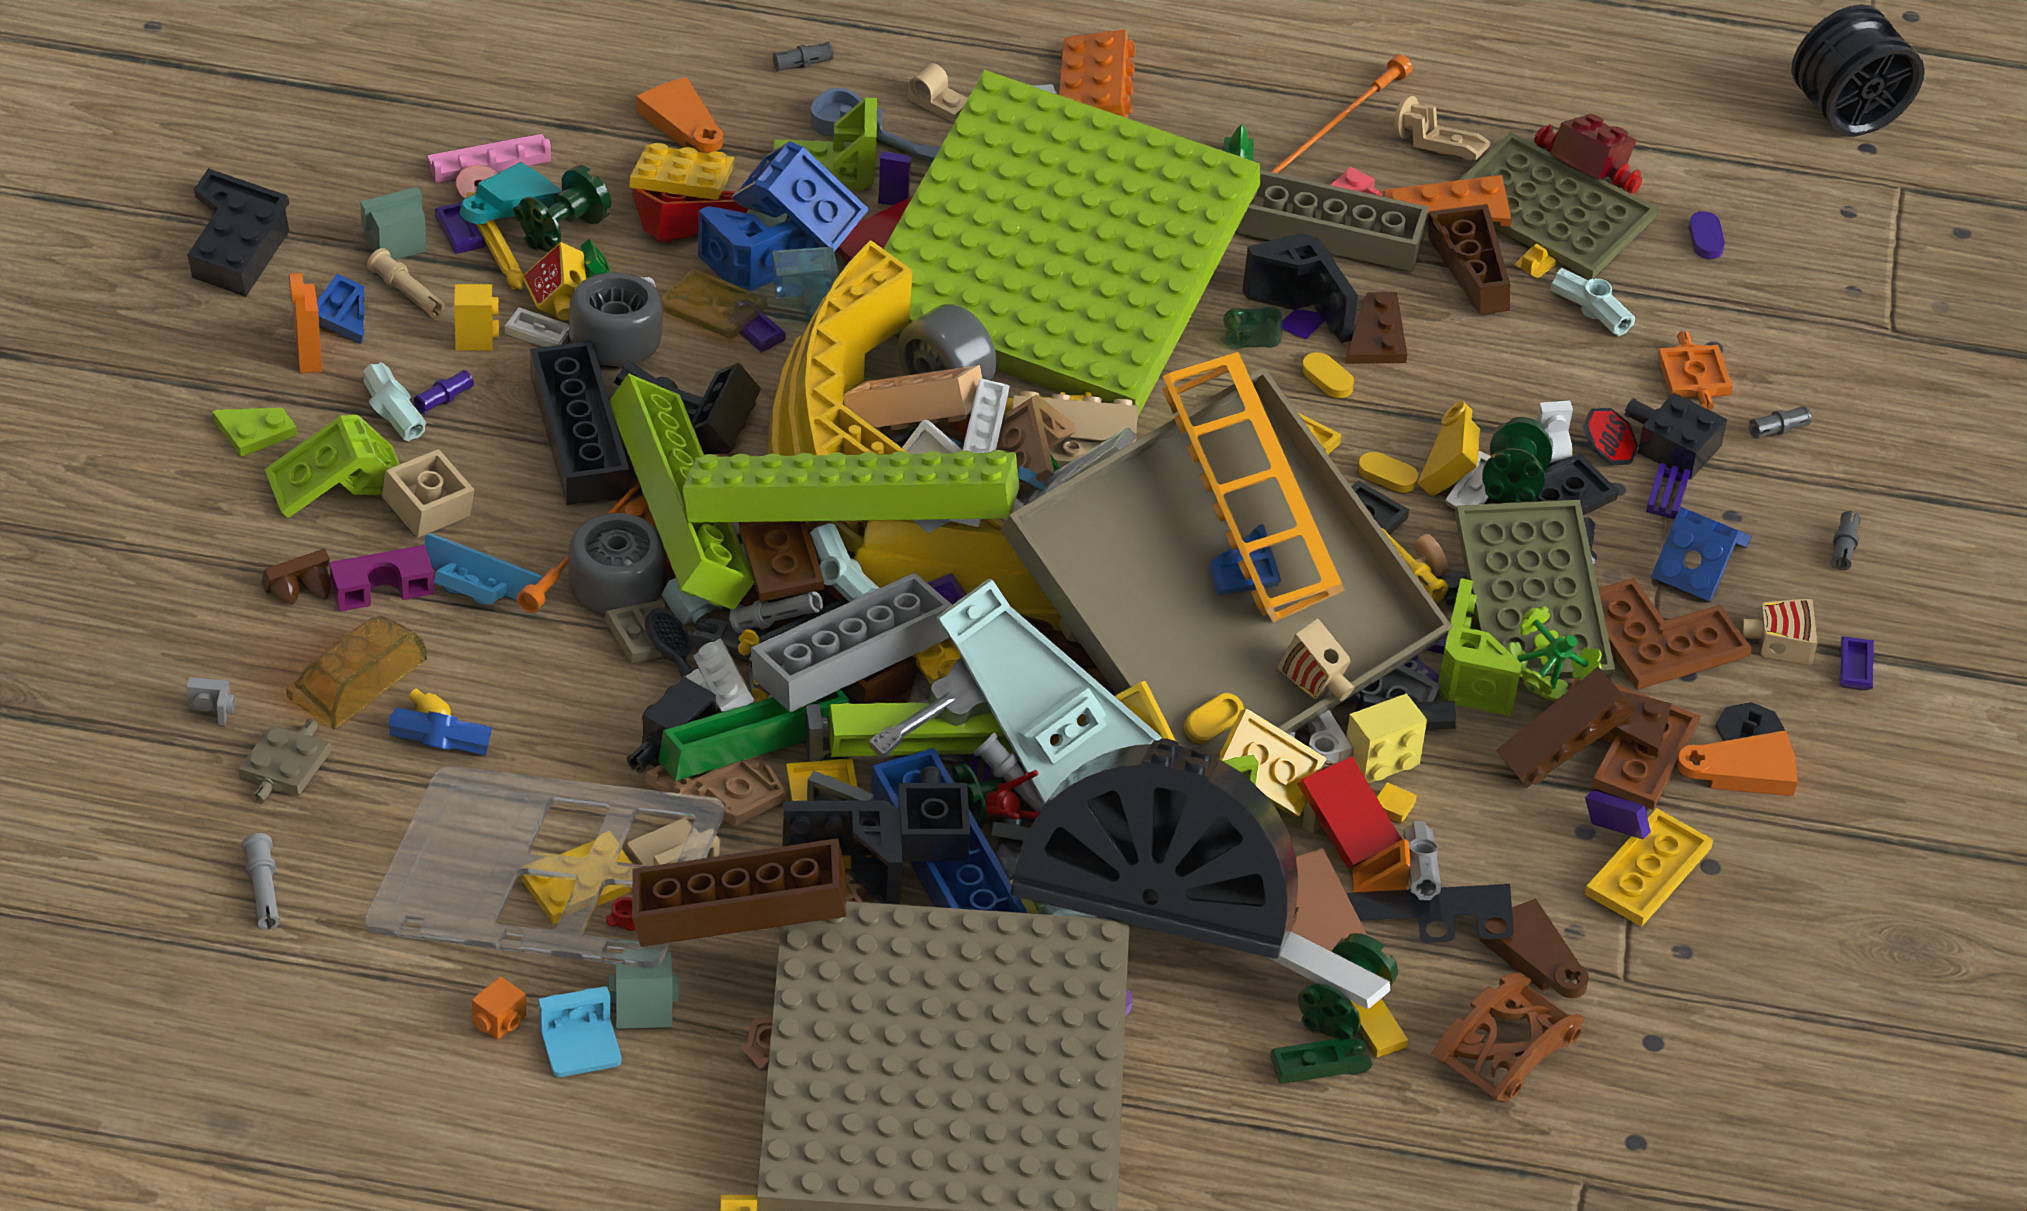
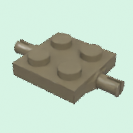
M307 719L301 730L297 732L274 725L269 727L239 767L241 779L255 782L259 785L251 795V799L255 803L259 801L260 805L263 804L270 792L284 791L298 796L301 794L331 753L330 742L312 737L316 730L319 729L317 721Z

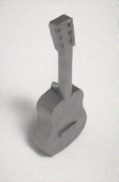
M960 658L955 662L947 676L938 679L932 684L928 706L895 727L889 726L871 738L869 747L880 758H885L902 742L904 736L932 718H942L951 725L959 726L974 716L992 713L963 659Z

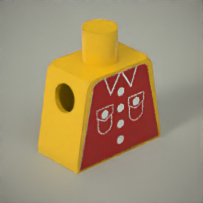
M560 242L523 275L524 282L538 309L556 316L559 320H569L571 295L575 288L582 281L586 280L585 260L582 251Z

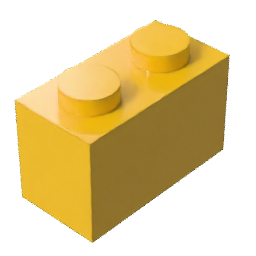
M455 284V351H493V338H499V320H493V316H499V298L492 297V284Z

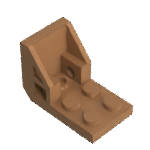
M1036 394L1003 415L996 450H1002L1006 453L1016 452L1017 469L1022 466L1037 473L1036 480L1042 483L1055 475L1049 449L1076 433L1074 423ZM1019 481L1017 497L1034 487Z

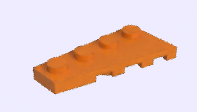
M1502 175L1384 190L1385 197L1428 206V212L1488 204L1492 221L1501 222V226L1511 227V215Z

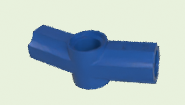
M397 707L390 715L388 723L390 735L397 738L420 741L423 745L446 750L454 748L482 755L487 753L492 727L460 721L458 717L431 711L427 714Z

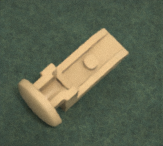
M1414 96L1404 97L1397 107L1394 119L1395 132L1402 139H1408L1413 134L1414 147L1436 151L1438 154L1461 156L1464 159L1472 160L1477 159L1490 147V141L1478 133L1437 126L1436 106L1419 105L1417 98Z

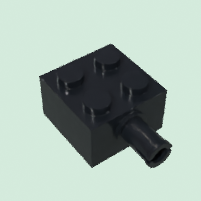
M1673 393L1656 410L1632 398L1624 413L1626 417H1630L1643 424L1637 453L1658 464H1666V468L1670 470L1672 466L1679 467L1678 472L1681 473L1684 472V469L1691 470L1690 480L1722 446L1727 423L1726 418L1676 393Z
M683 677L675 686H670L661 699L654 705H649L642 715V745L627 757L629 767L633 771L636 769L637 773H642L650 764L654 767L661 765L658 759L663 730L716 715V694L686 677Z
M933 766L925 767L920 771L921 783H899L898 810H900L902 861H968L970 824L967 783H941V770Z

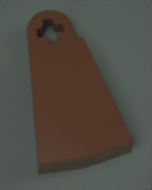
M1536 898L1512 907L1514 933L1511 937L1504 939H1482L1480 937L1479 941L1518 972L1531 979V982L1541 990L1551 987L1558 994L1566 998H1578L1586 992L1589 981L1588 972L1579 964ZM1492 918L1485 923L1484 927L1491 934H1499L1505 931L1507 924L1501 918ZM1566 978H1568L1569 980H1575V979H1576V980H1577V984H1575V983L1572 982V981L1565 982V979H1566Z

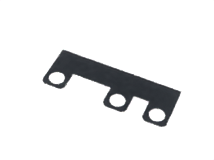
M1510 884L1442 887L1440 894H1436L1431 900H1419L1416 894L1411 893V889L1346 893L1360 921L1419 917L1420 939L1426 943L1449 942L1455 938L1454 915L1477 914L1478 935L1482 939H1504L1511 937L1514 933ZM1491 918H1501L1506 922L1507 927L1502 933L1491 934L1486 931L1484 925ZM1433 921H1442L1448 926V932L1442 937H1432L1426 932V927Z

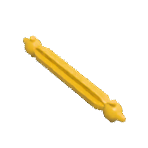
M468 191L466 198L474 195L476 191H473V193ZM489 220L485 224H476L499 268L506 274L507 283L511 286V289L516 290L518 288L522 290L524 274L520 271L519 265L495 221Z

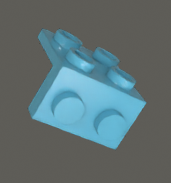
M607 986L588 988L583 991L551 995L538 999L539 1028L554 1076L565 1077L613 1068L621 1064L622 1056L610 1020V994Z

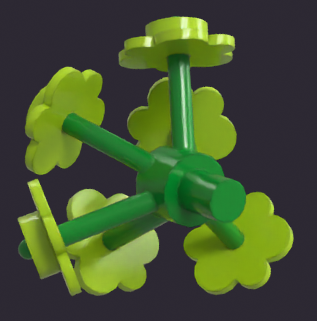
M1546 606L1540 609L1532 608L1522 618L1520 633L1525 636L1531 631L1539 630L1541 633L1537 634L1534 638L1536 648L1533 652L1525 653L1521 649L1519 642H1511L1508 644V651L1522 663L1520 677L1525 681L1524 685L1533 693L1539 694L1547 700L1557 701L1569 691L1567 689V682L1558 679L1563 662L1567 658L1571 659V666L1574 669L1573 677L1582 680L1598 666L1601 669L1599 661L1602 653L1597 648L1591 650L1585 647L1582 649L1581 654L1576 655L1573 653V648L1577 645V639L1573 635L1558 637V633L1555 630L1548 631L1543 625L1550 617L1549 609ZM1541 658V663L1544 667L1539 673L1530 671L1526 667L1528 660ZM1555 665L1552 676H1546L1551 667Z

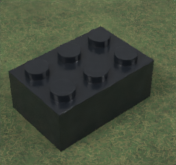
M231 189L187 254L192 278L247 296L290 231L285 207Z

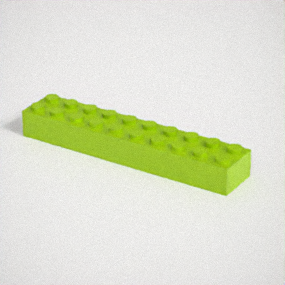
M628 373L609 402L621 433L620 435L628 451V456L631 459L635 474L638 477L642 492L648 503L649 511L653 516L656 529L660 534L664 549L670 560L671 568L675 573L678 586L682 592L689 596L696 595L708 600L714 606H724L735 610L754 584V579L731 522L688 523L683 486L696 457H701L704 453L681 396Z
M964 450L957 453L943 454L938 451H929L924 454H909L904 451L893 454L864 452L860 455H845L840 452L828 455L800 453L796 456H781L780 454L771 453L765 456L736 454L732 457H717L713 454L696 457L683 486V494L688 523L1007 519L1012 512L1017 497L1019 478L1016 452L1006 453L1002 450H993L988 453H973L972 451Z

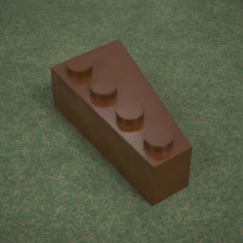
M1488 204L1429 211V240L1479 314L1510 311V281Z
M1598 666L1496 751L1528 788L1532 784L1540 783L1552 770L1628 719L1635 712L1623 694Z

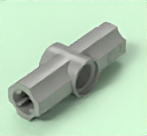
M1413 821L1409 827L1404 828L1403 839L1405 838L1409 841L1411 866L1409 881L1411 893L1416 894L1419 900H1431L1433 896L1440 894L1441 891L1437 861L1439 847L1434 841L1433 829L1429 828L1425 821Z

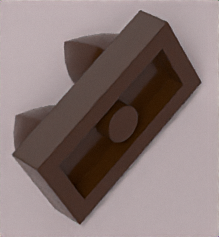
M324 548L280 563L264 570L261 583L266 593L273 591L277 597L290 604H294L297 600L299 581H303L312 593L326 600L330 591V576L327 569L330 559Z

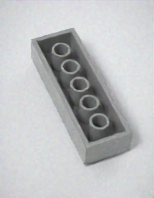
M914 572L751 647L753 679L789 712H792L949 639V636L936 617L952 606V604Z

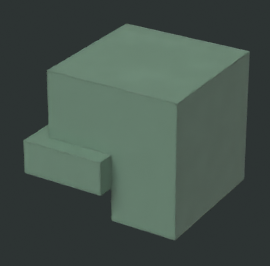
M418 187L360 201L363 233L374 252L380 248H385L390 252L391 258L394 260L426 252L425 214L422 209V193Z
M671 952L615 953V974H608L610 1003H616V1028L672 1027V1002H679L678 973H672Z

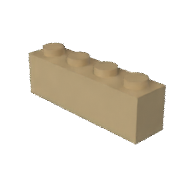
M1021 391L1020 396L1014 395L1013 409L1036 394L1039 395V393ZM1052 394L1051 398H1042L1074 423L1076 433L1066 439L1104 442L1127 427L1135 434L1137 432L1139 406L1132 405L1131 400L1114 399V404L1101 403V398L1085 396L1082 401L1070 400V396L1065 394Z

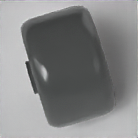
M610 272L589 277L582 281L571 295L569 313L571 343L592 341L597 361L600 365L621 367L628 360L634 364L640 363L652 356L660 345L663 318L662 298L658 290L651 283L636 275Z
M955 304L940 305L910 322L899 336L898 357L905 376L980 365L982 379L991 381L995 374L996 352L992 339L981 321L961 306Z
M625 513L604 514L583 523L572 536L568 552L569 583L574 596L586 608L606 615L607 610L652 602L659 598L666 580V551L659 532L650 522L635 515Z

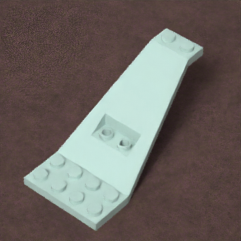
M992 579L983 582L936 617L954 643L1025 772L1028 773L1033 770L1039 772L1038 776L1030 781L1044 805L1060 783L1086 762L1116 749L1133 745L1152 744L1154 740L1159 741L1162 739L1158 733L1010 607ZM1080 714H1085L1086 721L1083 725L1077 724V717ZM1057 733L1059 741L1057 744L1051 745L1050 737Z

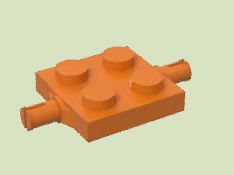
M1681 331L1677 334L1679 346L1659 348L1658 360L1670 396L1676 393L1684 398H1698L1700 406L1711 410L1714 407L1711 397L1729 396L1733 388L1719 345L1703 346L1693 344L1690 333L1688 331H1685V333Z

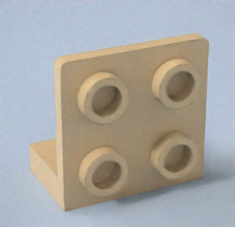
M683 818L629 841L628 850L641 867L719 856L720 839L713 831L699 836L689 821Z

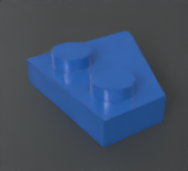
M336 274L317 300L319 325L361 344L364 338V286Z
M1264 524L1258 525L1250 534L1244 537V543L1267 537ZM1271 546L1250 552L1249 555L1264 588L1278 586L1281 578ZM1230 547L1229 550L1213 559L1208 566L1217 596L1256 590L1252 578L1245 580L1238 562L1242 561L1243 557L1239 549L1233 551Z

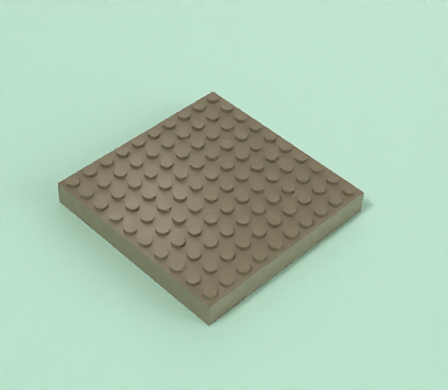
M1264 366L1249 376L1345 591L1274 623L1268 614L1262 616L1252 596L1251 591L1253 590L1217 596L1208 566L1213 559L1230 549L1231 546L1225 533L1231 530L1226 519L1221 522L1219 521L1212 505L1217 502V498L1213 490L1207 493L1199 476L1205 472L1201 462L1194 464L1187 449V445L1192 444L1188 433L1181 434L1175 419L1011 513L1000 529L1116 695L1142 681H1146L1179 746L1191 749L1197 746L1205 747L1212 750V754L1220 755L1232 728L1208 743L1198 744L1186 736L1184 722L1191 712L1219 694L1231 693L1236 695L1242 701L1244 709L1250 710L1290 735L1435 645L1452 628L1445 615ZM1235 384L1186 412L1192 426H1198L1243 412L1245 406ZM1249 420L1198 436L1218 484L1228 483L1271 468L1255 428ZM1275 478L1224 494L1242 539L1260 524H1264L1267 536L1297 526L1279 482ZM1299 536L1271 545L1281 582L1278 586L1265 588L1269 598L1321 582L1320 574L1303 537ZM1308 596L1274 608L1275 612L1285 609L1291 605H1294L1312 596ZM1316 619L1323 623L1351 660L1343 676L1355 688L1342 701L1330 690L1318 699L1312 698L1277 668L1295 634Z
M846 901L847 917L781 926L757 1189V1211L1118 1210L1129 924L1104 918Z

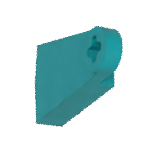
M519 162L478 183L476 193L463 200L460 215L471 223L485 224L489 220L513 217L514 207L519 205L520 201L525 197L536 198L549 208L554 205V198L563 191L542 174Z

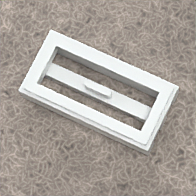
M518 307L505 325V334L542 347L562 345L568 342L569 324Z

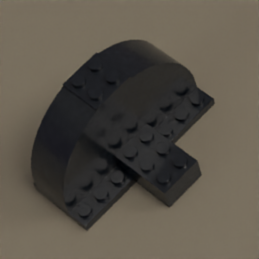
M1171 739L1154 740L1152 744L1133 745L1102 754L1083 764L1060 783L1043 806L1025 837L1019 853L1010 892L1015 897L1274 959L1279 958L1296 921L1299 908L1296 907L1298 894L1296 855L1286 826L1273 804L1250 779L1234 767L1220 760L1221 755L1212 754V750L1205 747L1197 746L1191 749L1179 746L1178 742ZM1145 899H1147V900H1148V899H1151V900H1155V901H1157V902H1155V903H1149V902H1147Z

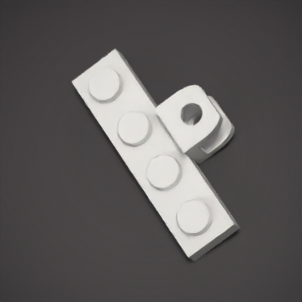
M721 638L715 642L703 645L699 652L693 656L700 670L697 668L685 677L716 694V709L720 708L722 712L748 705L754 701L746 682Z

